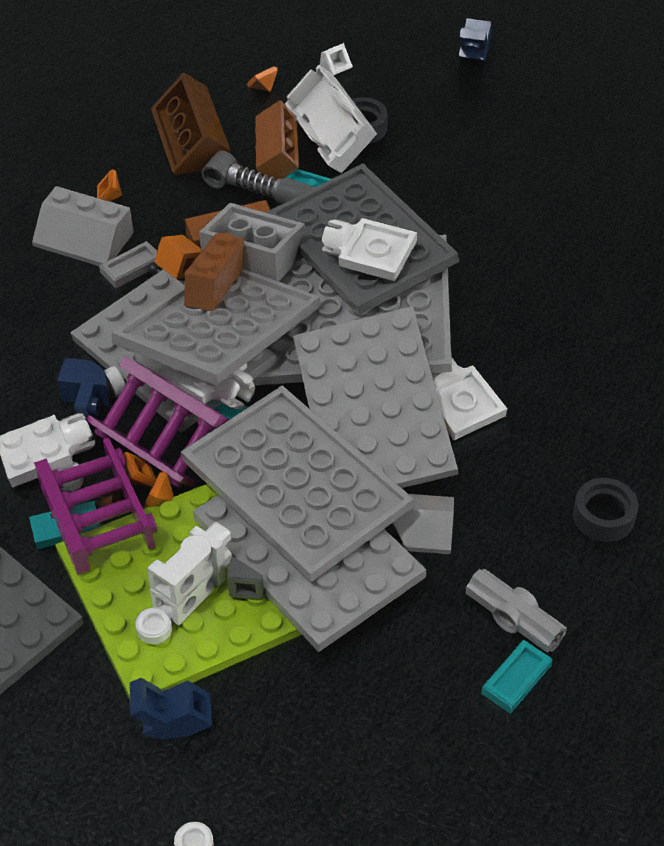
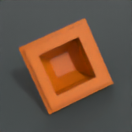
M273 66L256 74L248 81V88L271 92L278 71L277 67Z
M113 169L97 185V198L109 202L122 196L117 173Z
M125 452L123 454L126 463L124 470L130 483L152 487L156 478L150 463L145 459Z
M162 471V473H159L143 509L163 504L166 501H172L174 495L167 472Z

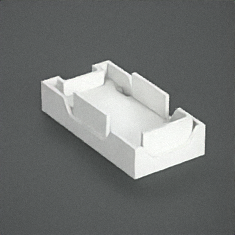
M320 65L317 66L316 72L310 70L287 96L290 100L285 105L297 116V121L309 138L317 143L319 146L317 150L327 165L340 173L349 166L377 135L334 75Z

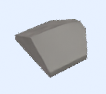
M409 494L414 499V507L392 523L402 540L404 549L415 552L451 554L454 497Z

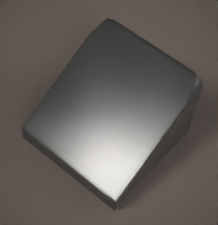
M231 557L227 575L229 596L264 599L263 575L237 558Z

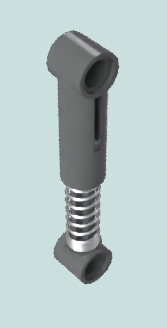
M217 151L201 172L204 181L213 188L219 189L224 185L230 184L237 187L242 186L243 189L248 188L249 191H255L257 194L268 195L269 198L275 199L276 203L280 205L315 188L287 177L279 178L275 181L274 176L269 179L267 174L262 176L261 172L255 174L254 169L249 172L247 167L243 169L242 165H238L234 156L226 151Z

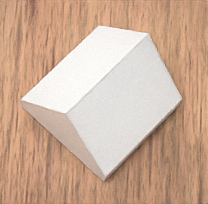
M344 43L321 52L320 66L333 75L352 68Z

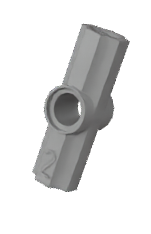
M479 569L466 586V594L491 611L495 621L503 630L509 633H516L518 631L547 653L549 651L553 652L566 634L567 627L540 609L537 600L529 591L521 587L512 589L486 569Z

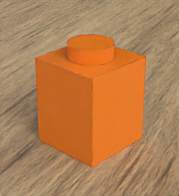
M184 235L162 237L154 262L175 279L185 278V272L201 253V248Z

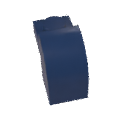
M466 19L465 28H461L459 36L461 45L459 58L485 61L492 34L490 21Z
M65 358L57 380L61 400L75 402V414L82 413L86 417L83 420H87L89 415L92 417L98 416L100 405L110 406V394L104 370L92 361Z
M143 678L130 682V713L132 717L143 722L144 735L158 739L187 737L212 726L210 693L187 680L166 691Z

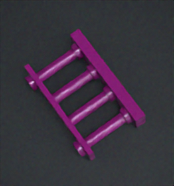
M124 356L119 367L129 373L126 377L128 382L104 421L90 415L86 421L96 427L94 433L101 438H109L110 441L112 438L158 469L167 472L172 485L181 488L182 484L195 488L197 482L185 475L189 466L182 460V455L173 467L161 459L186 416L190 417L193 413L200 417L197 421L199 426L186 448L230 419L141 363ZM146 383L152 387L149 392L152 395L126 436L115 429V426L139 386L143 388ZM170 398L176 402L173 406L175 411L153 448L149 451L139 445L138 441L163 401L166 402Z
M109 438L103 439L106 456L62 471H58V469L51 470L47 458L34 462L41 489L77 575L90 571L87 557L93 555L92 551L142 534L148 549L155 548L153 534L157 532L154 518L151 513L145 514L123 468L126 466L122 451L120 448L114 449ZM111 468L115 478L68 493L67 490L60 491V488H63L65 483ZM120 489L125 500L81 515H77V513L70 515L69 510L73 509L72 506ZM128 512L132 513L136 521L88 539L86 536L80 537L78 534L83 532L82 528Z

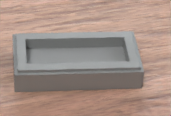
M146 241L99 265L100 273L115 288H118L147 273L149 266L155 263L157 250Z

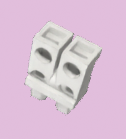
M214 522L206 531L195 526L189 532L190 536L181 543L180 550L165 564L157 559L147 568L149 585L151 587L152 608L165 610L169 614L171 621L178 626L212 592L214 584L219 587L226 580L225 567L230 563L232 553L225 545L231 540V532L217 522Z

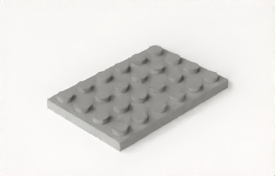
M164 269L70 332L73 341L106 369L115 366L123 377L125 384L128 382L126 377L129 373L119 367L124 356L141 363L159 375L158 369L164 364L154 362L147 357L127 351L125 348L113 344L112 332L183 286V284ZM265 348L247 362V368L243 371L252 376L254 380L277 363L275 354ZM145 383L143 388L139 386L135 394L147 403L152 395L149 393L152 387ZM168 398L166 402L163 401L157 412L169 421L175 411L173 406L176 402ZM213 399L207 402L206 405L214 409L222 402ZM193 413L190 417L186 416L178 430L182 433L197 422L200 417Z
M243 269L214 311L184 306V284L113 331L112 343L125 348L127 351L147 357L154 362L174 368L181 373L201 379L205 383L217 386L317 310L320 306V297Z
M413 306L293 335L309 409L400 488L458 475L457 464Z
M283 386L181 451L182 460L310 582L314 581L414 507V499Z
M220 495L193 511L194 520L204 531L214 522H217L231 532V540L225 547L230 550L232 557L237 558L263 575L265 596L318 652L426 578V569L383 529L314 581L310 582Z

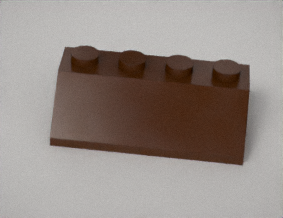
M183 72L151 108L172 173L175 175L202 171L217 151H226L228 153L231 151L207 86Z

